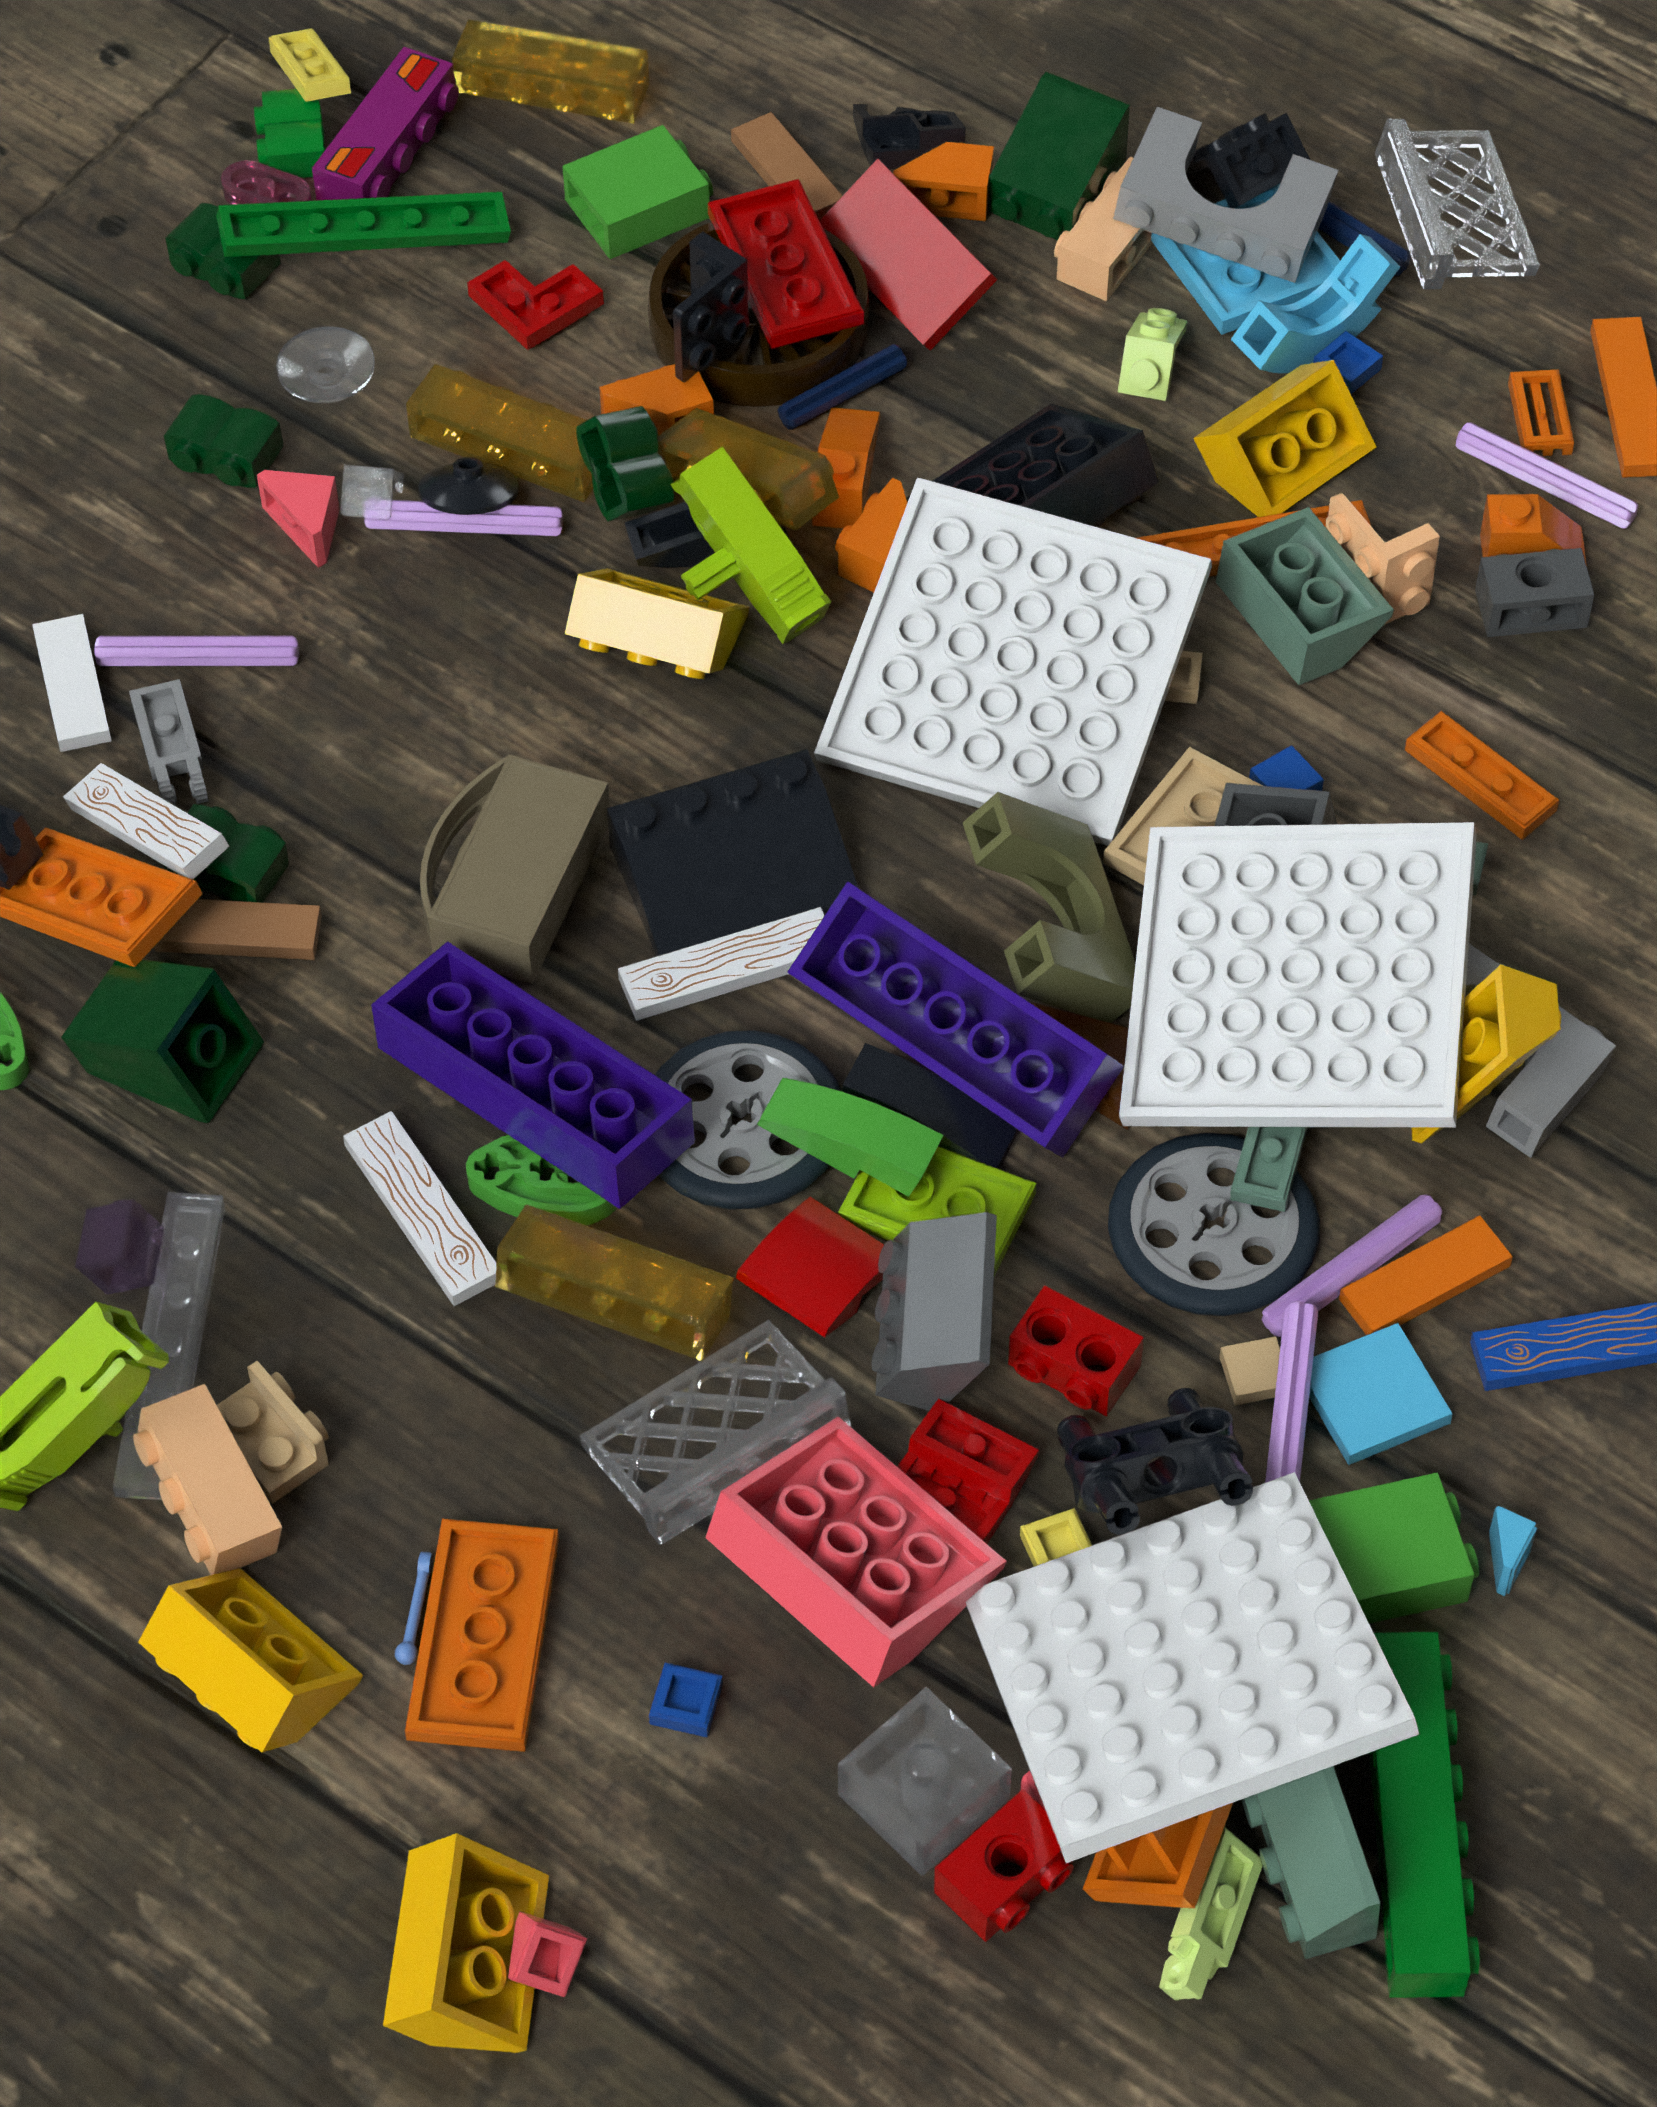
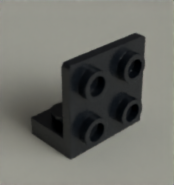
M1264 113L1218 137L1219 139L1196 149L1186 176L1188 177L1209 167L1229 207L1236 208L1281 183L1293 154L1309 160L1310 158L1287 113L1272 120H1269L1267 114Z
M703 231L689 242L691 295L673 311L675 376L684 383L698 371L707 369L716 356L731 344L738 343L749 330L747 259Z

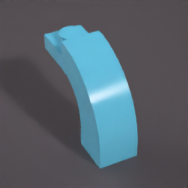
M1360 234L1328 278L1316 290L1303 299L1288 305H1275L1259 300L1231 340L1260 370L1272 373H1290L1300 365L1313 363L1314 356L1342 333L1347 331L1356 337L1369 325L1382 309L1375 300L1401 266L1371 237Z

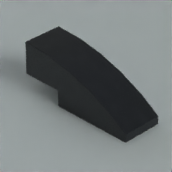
M772 486L755 491L790 540ZM686 502L624 522L638 566L661 568L694 567L715 553L697 528Z
M867 1043L864 1044L843 1083V1092L879 1104L944 1135L938 1145L939 1147L997 1169L1003 1163L1016 1137V1129L952 1084L899 1056Z

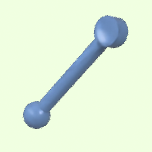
M420 1552L417 1567L418 1574L404 1639L395 1649V1658L403 1665L412 1664L418 1657V1649L414 1643L428 1578L433 1568L434 1554L431 1552Z

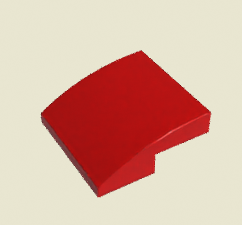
M810 1196L788 1214L761 1241L738 1269L736 1279L825 1338L855 1315L862 1296L883 1280V1273H880L878 1270V1261L884 1244Z
M938 1398L911 1435L908 1452L897 1467L988 1544L1026 1481L1038 1458L1039 1449Z

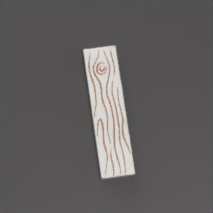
M102 763L63 796L70 809L177 874L190 879L197 877L229 847L222 833Z
M821 907L618 968L619 981L636 1021L788 975L787 971L824 917Z
M392 1111L343 1136L345 1147L453 1306L503 1281L502 1270Z

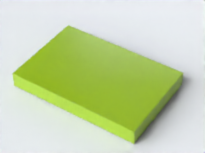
M938 1146L921 1180L909 1197L860 1170L838 1211V1215L864 1232L887 1241L893 1240L910 1222L983 1212L997 1215L995 1276L1036 1194L1037 1183Z

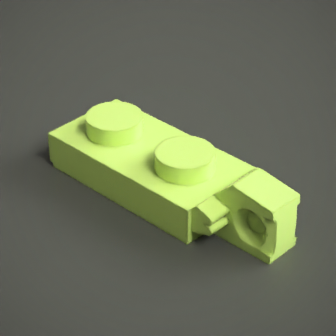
M1226 1827L1223 1829L1195 1909L1180 1908L1171 1934L1172 1939L1169 1941L1168 1951L1173 1955L1165 1961L1159 1988L1174 2000L1202 1999L1208 1979L1211 1980L1219 1967H1228L1263 1866L1260 1856Z

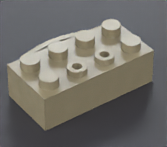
M507 755L471 781L453 799L441 815L427 842L421 862V900L432 952L434 953L448 941L497 974L533 984L607 831V808L610 807L608 782L513 755ZM481 811L470 834L459 849L452 870L438 898L434 896L436 876L447 848L464 824L477 812Z

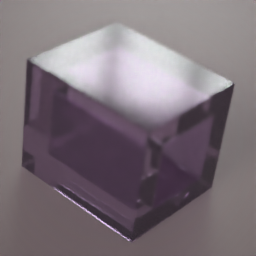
M133 1199L118 1200L109 1205L86 1209L75 1268L107 1295L152 1286L155 1281L165 1227Z

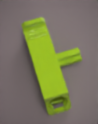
M723 446L682 472L680 479L670 484L674 491L679 493L687 503L697 528L715 552L681 575L686 584L685 588L690 595H694L698 601L731 578H734L752 605L777 634L782 644L791 641L824 618L831 604L830 599L824 594L801 555Z
M95 1302L0 1396V1508L19 1511L28 1500L26 1495L64 1473L101 1436L106 1434L118 1436L123 1431L119 1421L126 1415L125 1412L137 1401L149 1381L151 1370L148 1365L162 1369L169 1362L168 1353L139 1329L137 1320L130 1311Z

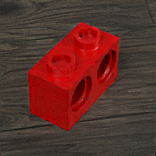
M1044 1285L1009 1336L1008 1365L1014 1367L1015 1371L1024 1379L1033 1383L1042 1382L1063 1393L1065 1398L1076 1407L1084 1410L1093 1409L1107 1417L1141 1367L1144 1337ZM1041 1339H1052L1058 1343L1055 1345H1043L1038 1341ZM1091 1365H1101L1106 1367L1108 1370L1096 1372L1088 1369L1087 1367Z

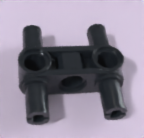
M1180 1388L1174 1391L1168 1398L1167 1406L1170 1409L1168 1410L1170 1417L1095 1435L1085 1417L1071 1415L1064 1418L1057 1427V1434L1059 1435V1443L1066 1452L1064 1466L1073 1483L1076 1505L1086 1512L1100 1513L1111 1533L1126 1534L1134 1530L1139 1524L1140 1516L1137 1512L1139 1511L1137 1503L1209 1485L1215 1487L1225 1504L1237 1506L1245 1503L1253 1494V1486L1251 1485L1253 1482L1242 1465L1244 1453L1234 1434L1232 1415L1227 1410L1217 1407H1205L1194 1389Z

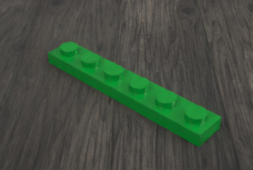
M502 192L218 205L216 216L224 257L508 243L511 233Z

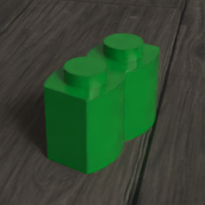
M296 88L262 92L263 106L254 107L257 135H265V138L256 139L259 167H269L271 181L313 177L312 167L325 151L320 99L305 102Z

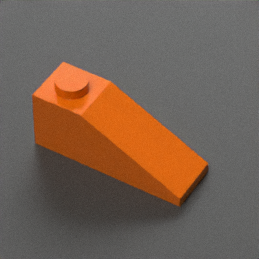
M831 408L818 447L812 482V526L843 529L847 525H853L862 515L868 497L880 412Z

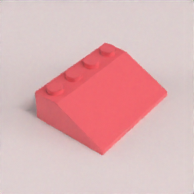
M839 1416L720 1492L705 1537L873 1688L910 1663L967 1606L966 1601L985 1584L990 1583L1004 1569L1007 1562Z

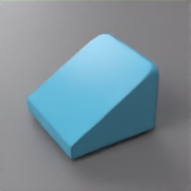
M1500 1506L1495 1508L1489 1530L1496 1593L1505 1596L1506 1593H1510L1531 1553L1537 1528L1535 1527V1522Z

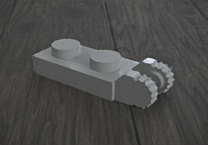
M180 679L130 690V699L152 780H157L161 798L176 806L177 797L174 786L170 784L169 777L188 772L192 797L196 799L197 804L208 802V795L201 769H204L202 757Z

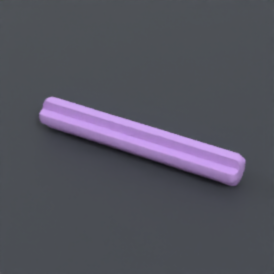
M1467 422L1458 433L1455 445L1458 450L1621 529H1627L1637 515L1638 504L1635 501L1472 422Z
M369 499L366 501L364 510L365 525L369 529L554 537L561 535L563 529V512L558 506L509 504L504 508L489 513L459 515L438 511L426 505L423 501Z
M99 636L95 641L94 654L96 663L100 666H295L299 658V646L297 638L294 636Z
M1425 1194L1417 1197L1267 1306L1262 1312L1263 1317L1261 1320L1264 1326L1274 1336L1282 1337L1284 1311L1291 1302L1301 1301L1313 1304L1317 1307L1318 1311L1340 1295L1342 1288L1370 1274L1440 1223L1443 1212L1440 1205L1430 1195Z
M1301 1301L1291 1302L1284 1311L1265 1483L1294 1472L1300 1482L1318 1321L1317 1307Z

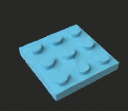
M1280 183L1234 209L1251 208L1265 203L1277 192ZM1226 199L1214 203L1219 206L1230 208ZM1151 232L1152 243L1221 335L1238 329L1259 300L1275 305H1288L1308 296L1328 278L1340 262L1321 235L1316 232L1297 280L1293 283Z

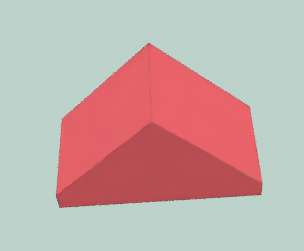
M264 470L258 473L257 480L262 508L318 568L326 564L340 511L335 476Z

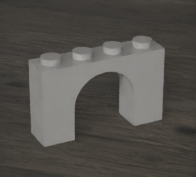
M1157 107L1120 186L1113 219L1295 283L1329 204L1339 170L1293 154L1277 192L1268 201L1245 209L1219 206L1198 194L1186 176V172L1195 154L1202 122Z
M1470 943L1465 996L1501 964L1486 956ZM1560 1006L1559 1010L1562 1017L1561 1030L1525 1060L1524 1069L1498 1097L1486 1124L1487 1128L1530 1158L1603 1075L1616 1047L1598 1029L1584 1024Z

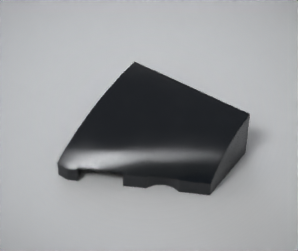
M853 104L854 123L862 149L870 166L879 159L888 169H897L945 142L965 143L966 127L954 112L920 111L913 108L897 107L890 115L870 116L868 104Z

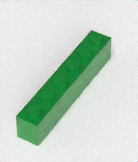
M1438 1632L1374 1633L1413 1712L1419 1735L1368 1753L1389 1998L1464 1997L1470 1975L1479 1973L1480 1957L1478 1939L1476 1936H1467L1465 1916H1472L1474 1911V1892L1472 1879L1462 1878L1460 1858H1467L1468 1830L1466 1821H1456L1454 1803L1462 1801L1463 1778L1460 1764L1451 1765L1449 1746H1456L1457 1743L1455 1709H1445L1444 1691H1450L1452 1687L1451 1657L1449 1654H1440Z

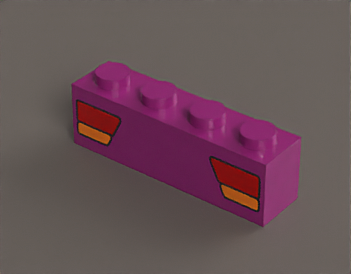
M407 47L402 48L312 167L316 201L388 197L393 183L401 173L407 172L412 164L413 156L424 142L430 141L435 132L436 125L446 112L453 110L457 103L459 88L455 85L453 63Z

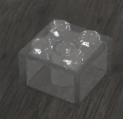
M925 1687L838 1763V1795L921 1876H924L1010 1799L1012 1768L932 1691Z

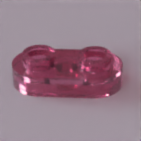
M255 161L235 162L229 165L221 176L224 198L231 205L312 201L309 184L304 179Z

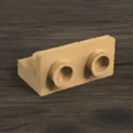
M255 1361L247 1367L250 1383L217 1404V1407L265 1496L273 1504L329 1465L324 1443L329 1439V1436L322 1422L312 1411L309 1410L303 1414L294 1404L295 1395L283 1376L278 1372L270 1375L258 1361Z

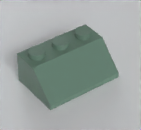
M1309 507L1223 541L1216 577L1217 585L1298 685L1342 668L1393 615L1394 609Z
M1331 1766L1241 1799L1250 1827L1253 1828L1261 1825L1268 1846L1259 1849L1266 1878L1270 1885L1280 1883L1287 1905L1280 1906L1278 1909L1288 1942L1299 1941L1305 1959H1309L1376 1939L1380 1900L1334 1767Z

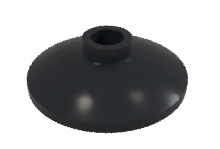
M474 457L459 458L452 464L433 469L422 477L418 486L419 496L426 505L438 511L459 515H475L499 510L512 503L519 493V483L515 475L502 467L483 463L480 459Z

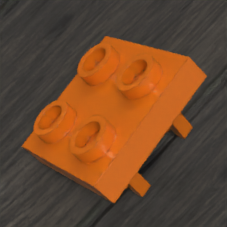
M1233 1803L1096 1852L1083 1890L1094 1901L1195 1909Z

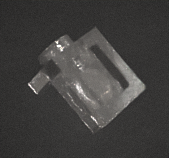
M344 465L341 514L348 517L390 519L392 516L393 493L402 494L404 474L395 469Z

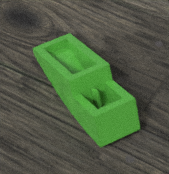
M788 1078L781 1079L757 1123L763 1129L853 1179L861 1170L908 1197L921 1180L944 1136L909 1117L879 1104L842 1091Z

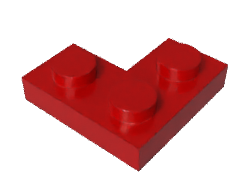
M506 260L467 282L468 296L527 350L604 304L603 290L574 264L537 286L528 281Z

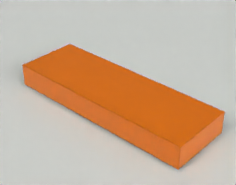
M1442 711L1406 739L1405 751L1521 840L1525 839L1558 809V798Z
M1479 1215L1342 1288L1339 1300L1363 1332L1369 1335L1396 1323L1402 1325L1509 1268L1513 1256Z

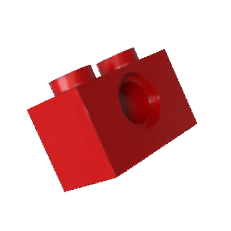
M1022 1789L935 1867L934 1893L980 1938L987 1942L1000 1929L1005 1933L1014 1929L1029 1912L1030 1905L1028 1903L1044 1889L1048 1893L1058 1889L1068 1879L1074 1869V1865L1072 1864L1073 1861L1065 1862L1045 1809ZM1011 1862L1020 1866L1023 1872L1017 1876L1007 1877L997 1873L994 1867L1001 1863Z

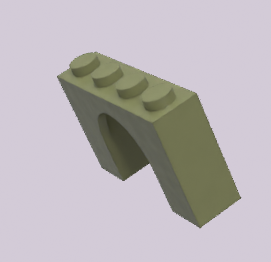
M997 792L963 822L975 863L983 868L1020 880L1030 886L1046 900L1063 925V927L1039 920L1004 950L1018 995L1085 1017L1112 1023L1131 1007L1136 963L1089 826L1083 822Z

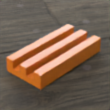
M1559 369L1510 372L1508 386L1520 446L1532 452L1534 450H1541L1542 456H1552L1554 449H1561L1562 455H1572L1574 439ZM1547 382L1558 435L1550 434L1540 383ZM1528 383L1538 436H1533L1523 386Z

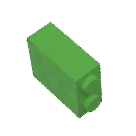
M664 125L562 166L566 202L609 259L709 219L708 202H710L709 197L713 196L711 180L703 169L698 170L690 160L684 143L681 140L675 141Z
M1438 1472L1309 1500L1369 1624L1468 1602L1473 1579L1479 1576L1478 1560L1472 1544H1463L1458 1530L1461 1517L1456 1497L1452 1492L1445 1493Z

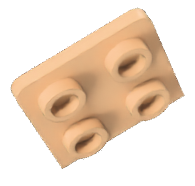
M1340 493L1331 497L1329 513L1326 518V528L1394 609L1392 617L1385 624L1405 615L1416 614L1426 605L1430 604L1440 536L1432 526L1427 523L1390 541L1384 542L1344 494Z

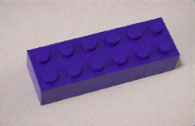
M848 881L787 971L797 980L1025 1135L1062 1158L1124 1068L1122 1064Z
M448 941L371 1004L377 1045L380 1050L619 1209L626 1205L695 1143L691 1098Z

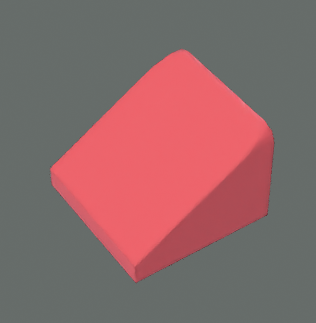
M520 1911L515 1923L508 1978L512 1981L565 1997L588 1938L567 1926Z

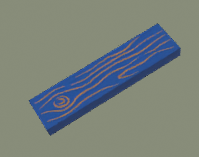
M1657 1302L1472 1332L1470 1344L1484 1390L1489 1391L1657 1363Z

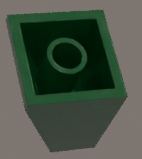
M1045 72L1040 78L989 176L988 212L1056 240L1059 239L1064 231L1070 232L1078 222L1085 204L1088 201H1095L1102 192L1109 174L1113 171L1118 172L1126 162L1130 105Z
M141 960L136 967L115 961L61 1036L62 1040L88 1074L203 1123L210 1122L264 1043L260 1034L213 968Z

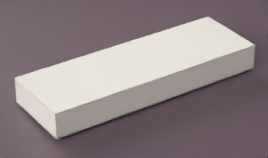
M83 614L32 624L60 752L111 742Z

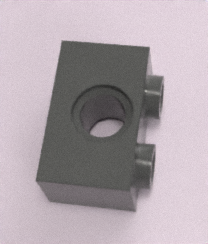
M1582 548L1551 549L1544 552L1512 555L1499 554L1481 557L1475 592L1487 637L1588 627L1594 592Z

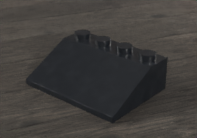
M1051 403L932 482L1099 527L1105 522L1106 517L1121 507L1137 502L1142 497V493L1159 483V479L1143 430Z
M807 749L607 808L610 848L656 956L821 907L825 916L847 881L858 888L826 789Z

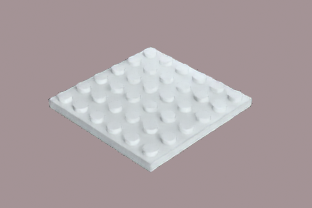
M917 477L815 749L816 760L980 808L994 794L1000 792L1088 824L1094 842L1108 846L1117 836L1207 583L1212 568L1211 559Z
M1474 822L1150 827L1119 1112L1122 1125L1456 1128L1477 837Z
M1295 1472L1253 1487L1251 1498L1241 1505L1230 1506L1219 1499L985 1584L966 1601L971 1620L1066 1863L1419 1735L1413 1712Z

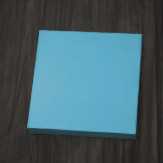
M1399 1323L1313 1357L1309 1398L1348 1465L1451 1424L1453 1413Z

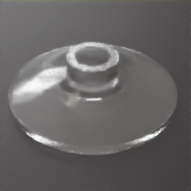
M332 326L312 328L295 335L282 347L276 362L278 379L285 390L296 398L312 403H333L352 397L369 383L375 369L374 354L369 343L362 336L351 330Z

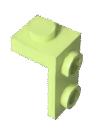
M1162 308L1148 309V313H1139L1126 335L1118 393L1166 401L1169 395L1175 351L1186 331L1187 320L1176 318L1177 313Z

